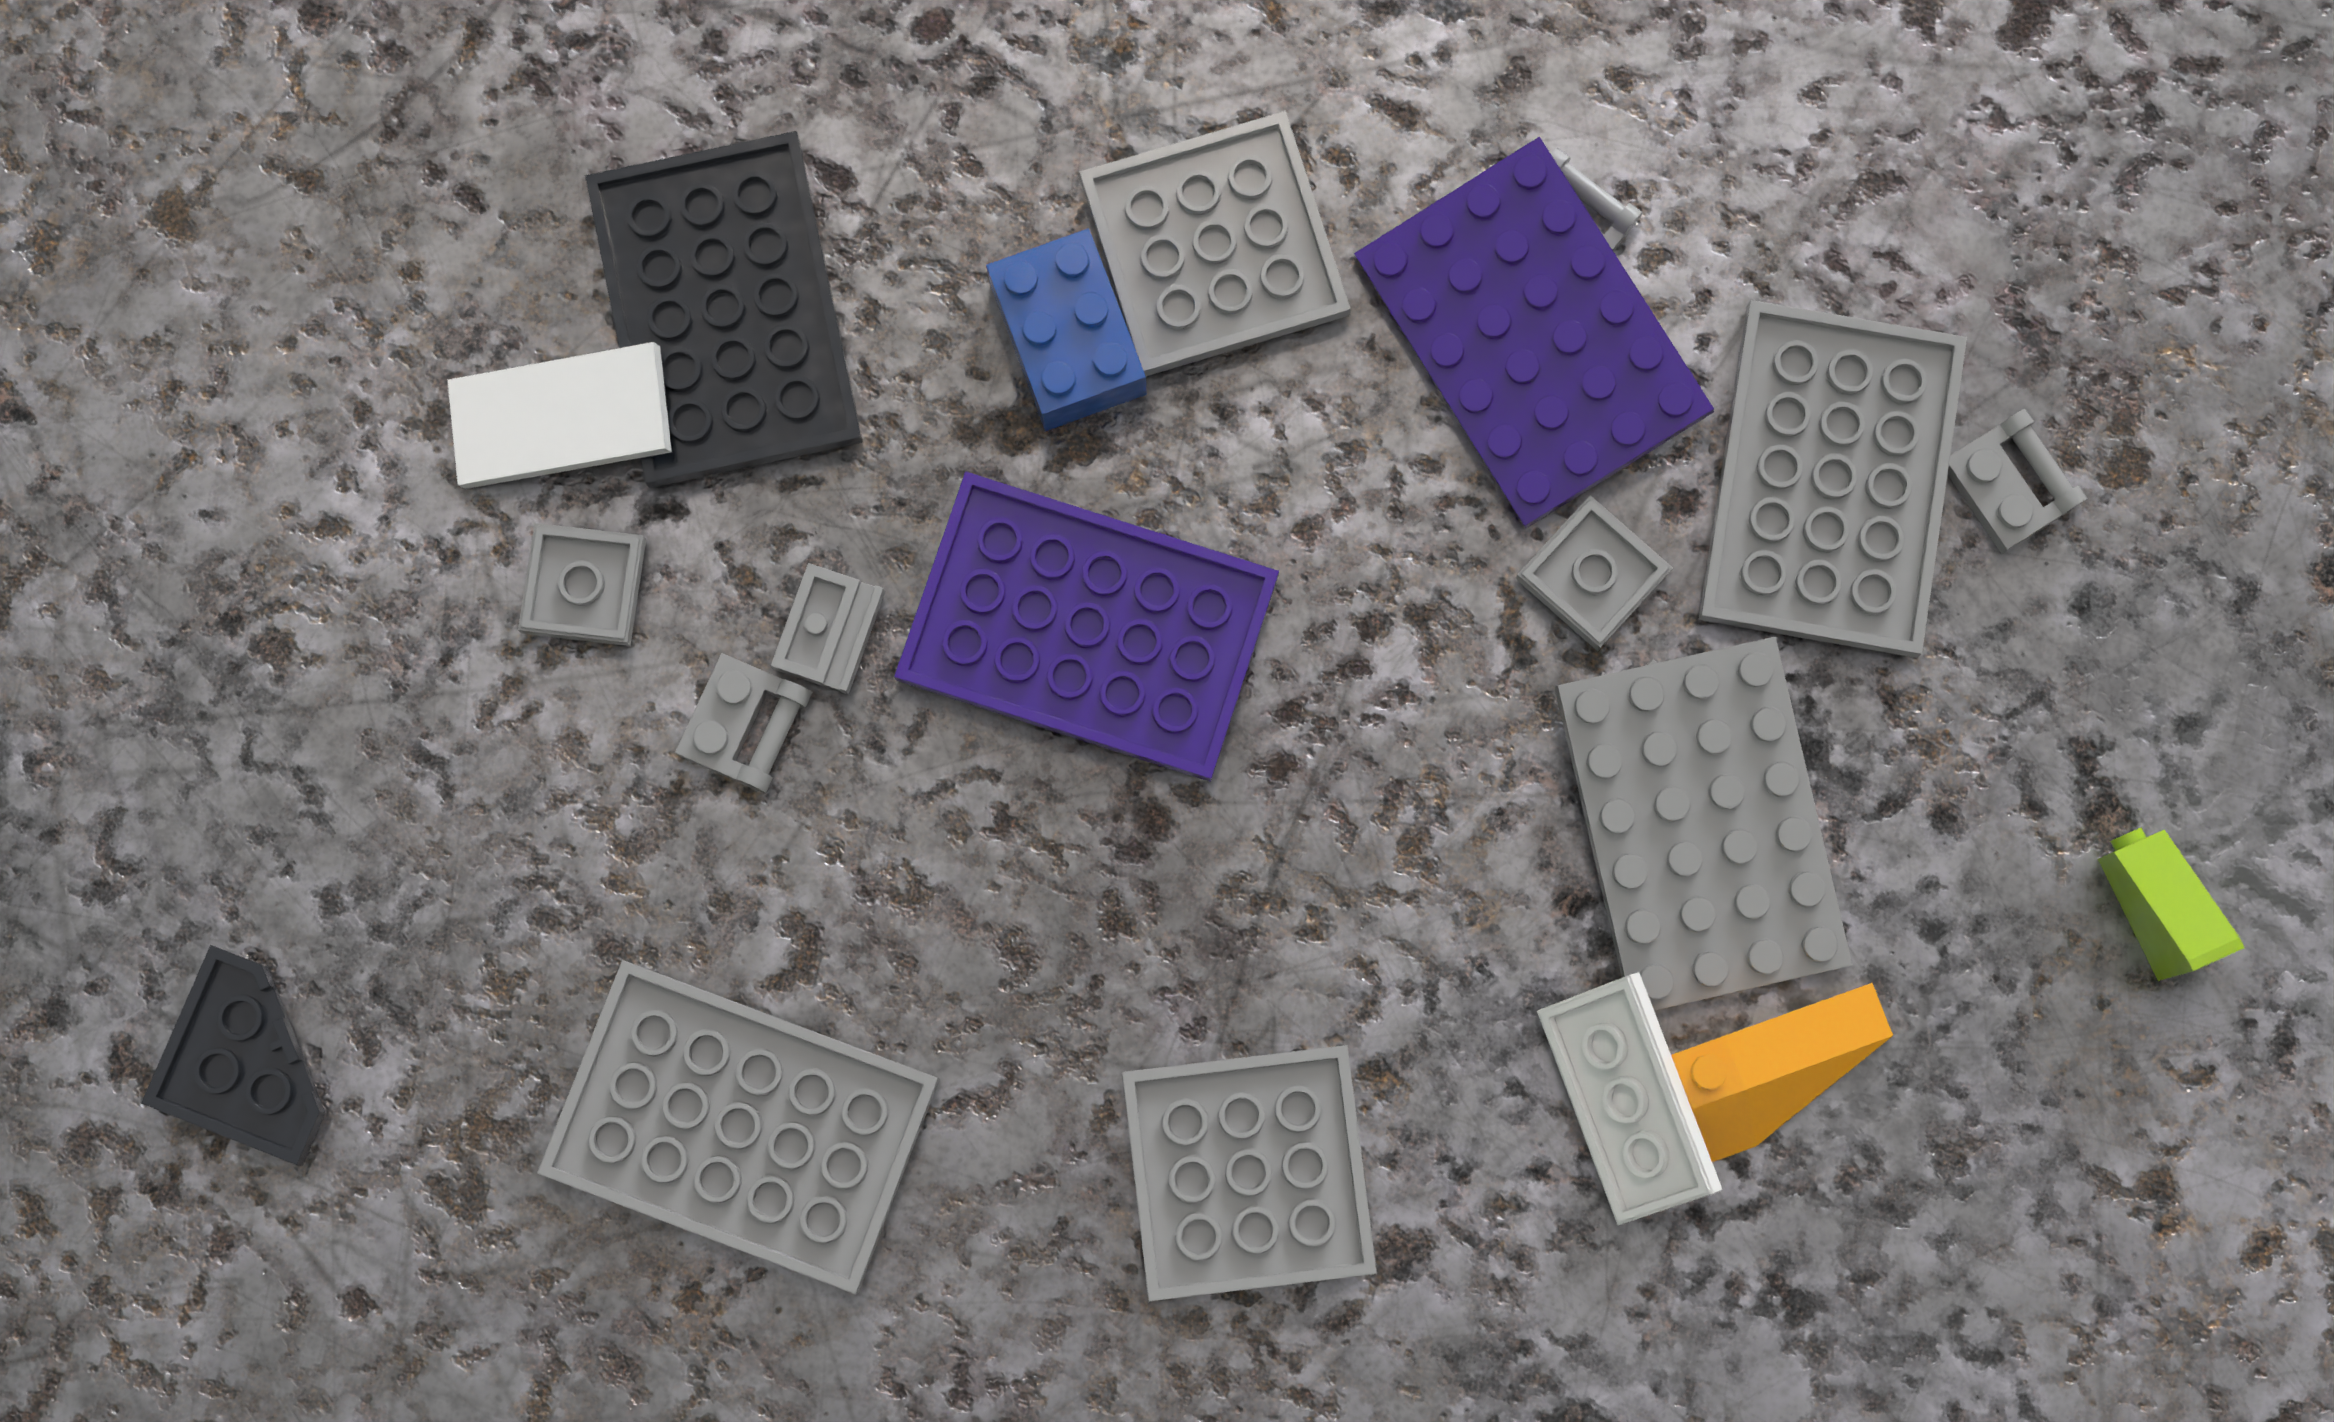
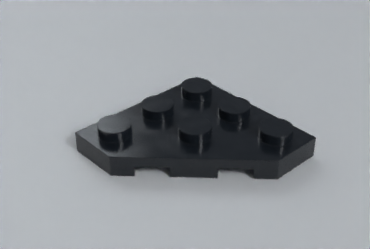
M210 945L141 1104L292 1164L303 1166L326 1112L270 970L267 966Z

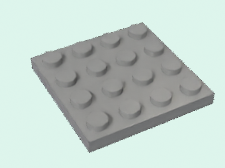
M1286 111L1079 172L1124 320L1146 376L1350 316L1351 308Z
M1348 1045L1122 1072L1149 1301L1377 1274Z

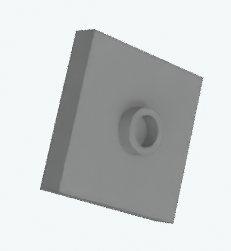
M1590 495L1523 567L1515 579L1594 649L1599 651L1671 572L1673 567Z
M534 523L518 631L528 635L631 646L646 538L643 535Z

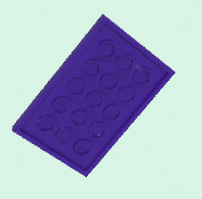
M1540 136L1354 253L1359 264L1525 529L1714 413V407Z
M965 471L894 678L896 681L1211 782L1279 576V571Z

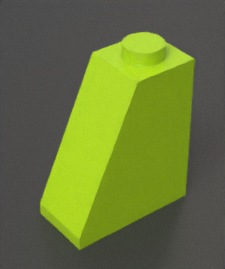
M2142 827L2110 841L2115 851L2099 858L2098 861L2158 981L2195 971L2245 948L2234 928L2165 829L2146 837Z

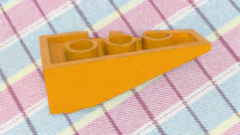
M1873 983L1680 1051L1671 1056L1711 1161L1715 1162L1759 1145L1889 1040L1893 1034Z

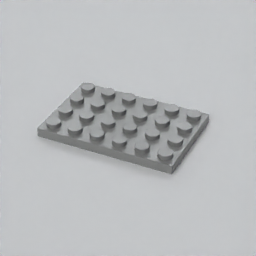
M1750 300L1746 309L1698 620L1918 658L1922 654L1967 337Z
M1776 636L1555 686L1621 977L1623 978L1637 972L1640 973L1654 1011L1852 966Z
M622 960L537 1174L848 1292L858 1294L939 1078Z

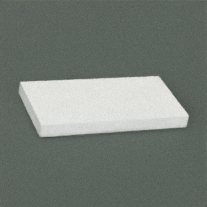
M654 342L447 380L458 486L465 489L672 452L660 346Z
M1639 972L1537 1010L1617 1225L1723 1190Z

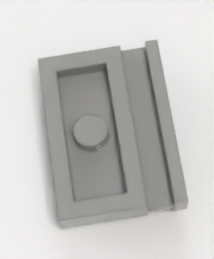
M808 563L771 663L773 670L824 687L827 686L849 695L885 595L884 588L877 585L872 586L858 579Z

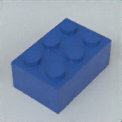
M1089 228L986 265L992 292L1045 431L1147 395L1146 375Z

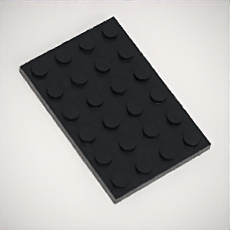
M797 131L585 175L619 348L654 342L660 346L672 452L641 458L645 482L649 488L863 443Z

